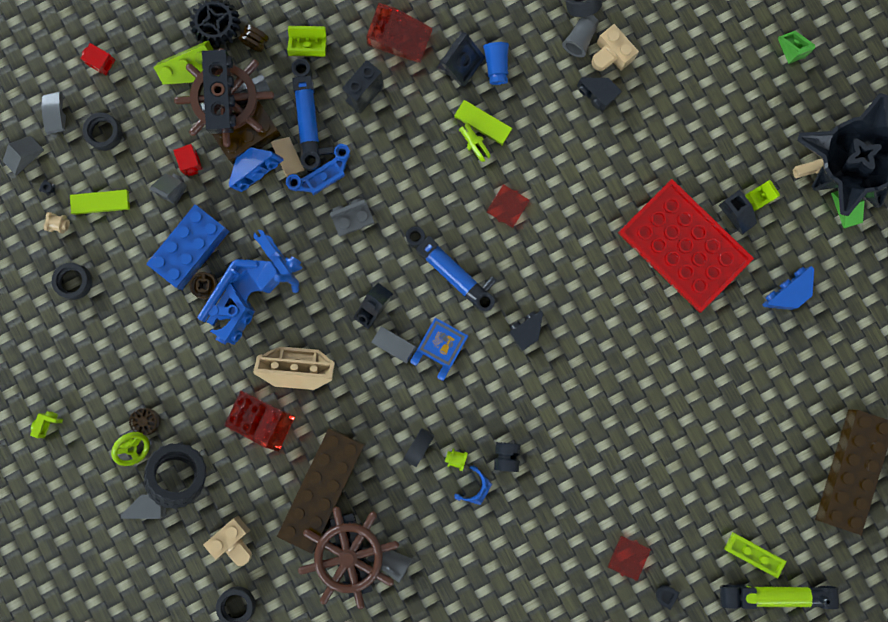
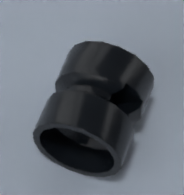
M496 442L495 453L498 457L494 460V470L519 472L520 461L517 457L521 453V444Z

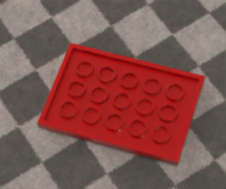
M673 179L618 232L699 313L754 259Z

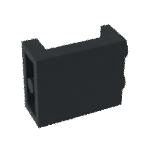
M366 60L343 86V91L349 95L345 100L346 103L359 114L364 111L383 89L382 72Z

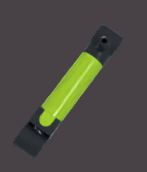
M721 585L720 606L731 609H757V607H819L823 609H839V588L835 586L753 587L752 585Z

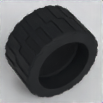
M170 443L154 451L147 461L144 472L145 490L149 494L150 499L164 508L173 509L185 507L194 502L201 494L207 473L204 458L196 449L182 443ZM171 460L183 461L193 469L194 481L184 491H166L156 481V472L159 466Z

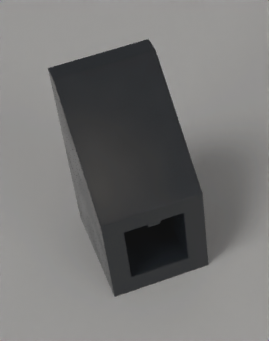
M582 77L577 84L579 92L583 96H587L591 100L592 105L602 112L622 92L609 78Z
M740 189L718 205L741 235L757 224L752 204Z
M377 283L367 293L353 318L369 329L387 306L393 293L380 283Z
M534 310L525 316L527 319L521 324L518 321L510 327L512 331L508 334L520 352L539 340L543 317L542 311L536 313Z

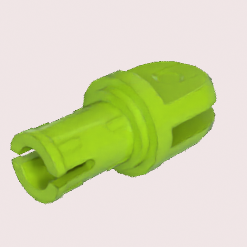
M467 123L464 125L465 129L462 126L459 132L468 142L467 149L469 151L473 150L481 162H485L484 157L476 147L479 146L489 159L491 155L483 144L484 139L482 136L477 137L470 124Z

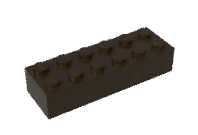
M848 410L815 520L862 536L888 449L887 419L860 410Z
M328 428L277 535L278 538L311 554L314 553L317 544L306 538L303 532L309 529L322 537L333 514V508L337 506L365 447L364 443L337 430Z

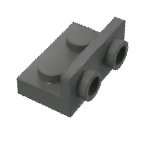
M365 199L353 200L351 205L346 207L343 205L338 206L330 213L339 237L375 224Z

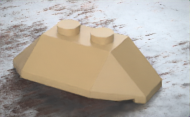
M278 347L265 354L258 355L253 372L275 387L314 390L332 381L335 362L319 350Z

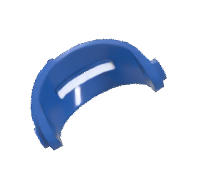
M473 465L470 466V469L477 472L482 480L480 491L477 495L470 498H464L455 493L454 498L459 501L462 499L481 505L492 483L483 475L478 467Z

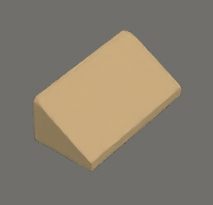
M290 137L271 142L275 153L283 157L284 161L280 164L286 177L305 171Z

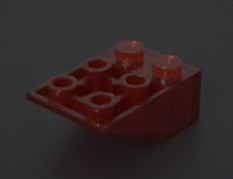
M378 3L366 36L368 46L421 63L433 28L396 8Z
M240 391L224 426L267 449L279 452L295 416L246 392Z

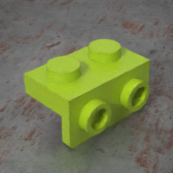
M288 26V56L326 57V27Z

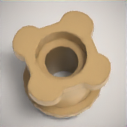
M47 212L44 230L49 232L58 231L60 234H63L69 229L70 221L66 215L57 216L52 214V212Z

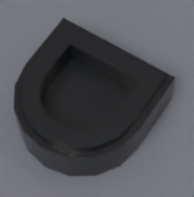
M663 585L657 589L656 599L661 605L671 610L680 592L670 586Z

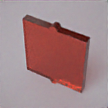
M503 184L486 213L498 219V222H503L513 228L530 200L519 194L518 190L514 191Z
M620 536L607 567L619 572L621 576L625 575L638 581L651 549L638 544L637 540L632 541Z

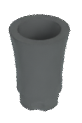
M594 15L581 17L569 36L562 43L563 48L573 56L585 57L591 39L597 30L599 20Z
M393 550L383 552L381 570L400 583L413 559ZM374 555L369 556L367 560L374 563Z

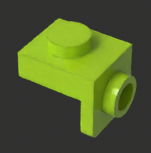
M771 180L745 195L752 204L754 211L780 196Z
M51 411L38 413L36 420L31 425L30 436L45 438L50 423H62L63 419L58 418V414Z

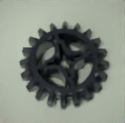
M204 0L203 5L198 3L199 8H193L195 14L190 15L192 21L189 22L192 28L191 32L195 35L196 40L201 43L209 40L211 46L213 47L215 44V47L218 49L220 44L226 47L227 41L233 43L232 36L237 37L238 34L235 31H240L241 29L239 26L241 20L238 18L239 13L235 11V6L230 5L227 0L224 2L223 0H211L210 2ZM215 11H221V12H224L225 14H223V13L216 14V13H214V12H215ZM213 17L215 18V20H216V22H217L216 25H217L218 28H216V26L214 25ZM205 32H208V33H210V32H215V33H217V34H216V35H210V34H207V33H205Z

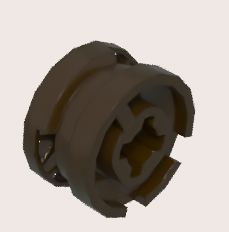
M246 25L243 29L244 34L240 35L239 40L247 47L257 52H263L264 44L268 42L269 37L258 28Z
M199 272L190 280V291L197 298L208 300L219 282L210 273Z
M140 408L131 414L129 425L133 432L136 430L143 435H150L158 430L160 417L151 408Z

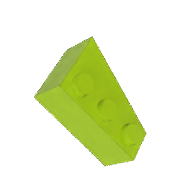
M209 40L158 62L154 69L163 85L194 82L195 77L186 70V65L192 64L202 72V51H210L213 48Z

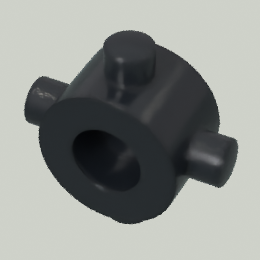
M43 180L39 192H44L47 196H51L56 186L47 180Z

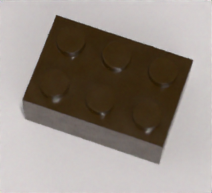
M259 101L252 117L262 125L263 130L261 132H257L246 123L242 127L235 129L234 133H230L231 145L229 147H224L222 133L212 134L233 166L236 158L249 148L261 149L281 136Z

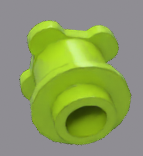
M452 448V451L447 452L445 462L448 463L447 467L453 466L463 471L468 453L454 451L455 449Z

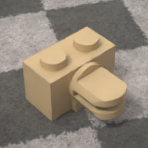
M613 24L599 36L596 44L601 49L594 54L591 62L593 68L597 71L605 70L612 63L621 71L635 60L639 51L620 29Z
M239 516L233 518L203 544L215 560L226 552L237 566L247 564L252 557V552L242 539L251 530Z

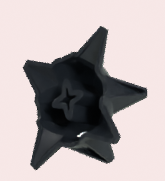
M879 93L860 117H854L830 129V131L799 133L797 139L799 143L823 159V166L812 185L813 190L820 191L838 188L840 214L844 216H849L864 197L874 207L879 208L883 205L888 194V95Z

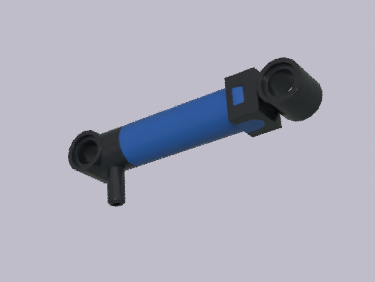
M299 58L292 63L291 69L294 74L292 81L296 99L301 163L307 172L312 173L322 166L320 155L335 154V147L319 148L312 69L307 60ZM300 68H306L304 73H298ZM309 159H316L314 165H307V161Z
M414 226L408 229L406 239L409 246L416 248V252L468 299L479 312L487 313L492 310L495 300L488 291L497 282L495 277L491 276L483 286H480L430 236L425 239V233L420 227ZM414 233H418L421 236V239L417 242L410 239ZM487 298L490 301V306L482 307L479 303L480 299Z

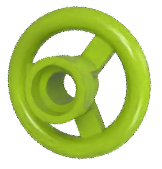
M140 432L127 433L114 443L111 450L112 459L121 466L135 465L148 454L150 441L146 435ZM142 440L144 442V449L138 456L136 452L137 446ZM126 453L131 455L133 459L122 460L118 457V454Z

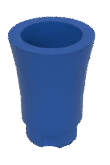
M493 42L485 44L483 49L486 57L489 83L492 85L508 83L509 43Z

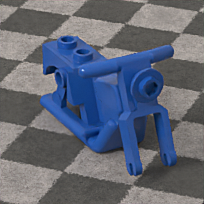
M258 230L259 234H261L260 237L254 233V239L260 244L271 261L241 259L232 261L197 317L199 320L207 322L212 326H215L218 319H231L222 329H212L210 331L217 335L216 340L225 345L227 342L235 345L241 338L245 327L251 322L252 316L255 313V310L247 300L251 293L255 291L270 293L280 282L291 284L293 293L299 291V281L293 273L303 268L300 266L301 261L293 256L290 259L285 258L274 243L273 238L268 235L266 236L262 230ZM231 299L236 304V306L230 305L226 307Z

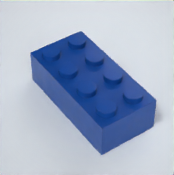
M194 205L146 265L175 288L183 290L230 231L197 205Z

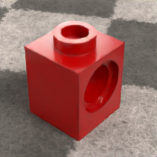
M91 43L83 50L82 57L80 58L86 65L105 76L115 62V59L109 53Z
M192 144L173 150L179 169L184 175L193 176L203 169L196 148Z

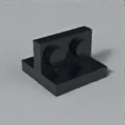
M462 32L436 68L439 72L452 76L460 86L465 87L485 59V56L469 35Z

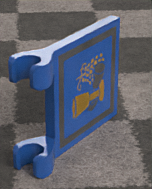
M434 318L413 355L411 364L417 366L422 356H427L443 365L437 376L438 379L443 381L468 335Z

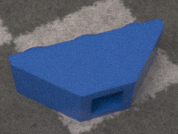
M249 148L236 158L229 180V187L239 192L247 190L250 185L260 180L266 173L275 169L278 164L284 161L283 157L271 151Z
M812 266L808 268L801 267L794 273L795 277L791 281L787 279L780 285L781 289L779 291H773L765 297L767 301L762 305L767 308L787 310L799 308L813 296L814 268Z

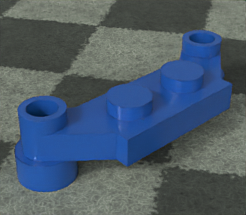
M345 144L337 145L334 150L335 158L304 178H300L296 174L289 175L286 178L287 187L292 191L312 192L314 196L344 177V169L350 156L348 146Z

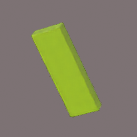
M465 100L454 115L456 119L465 124L469 123L470 127L500 145L504 144L512 131V128Z
M117 190L70 195L71 214L130 210L129 191Z
M732 532L724 550L777 579L787 562Z

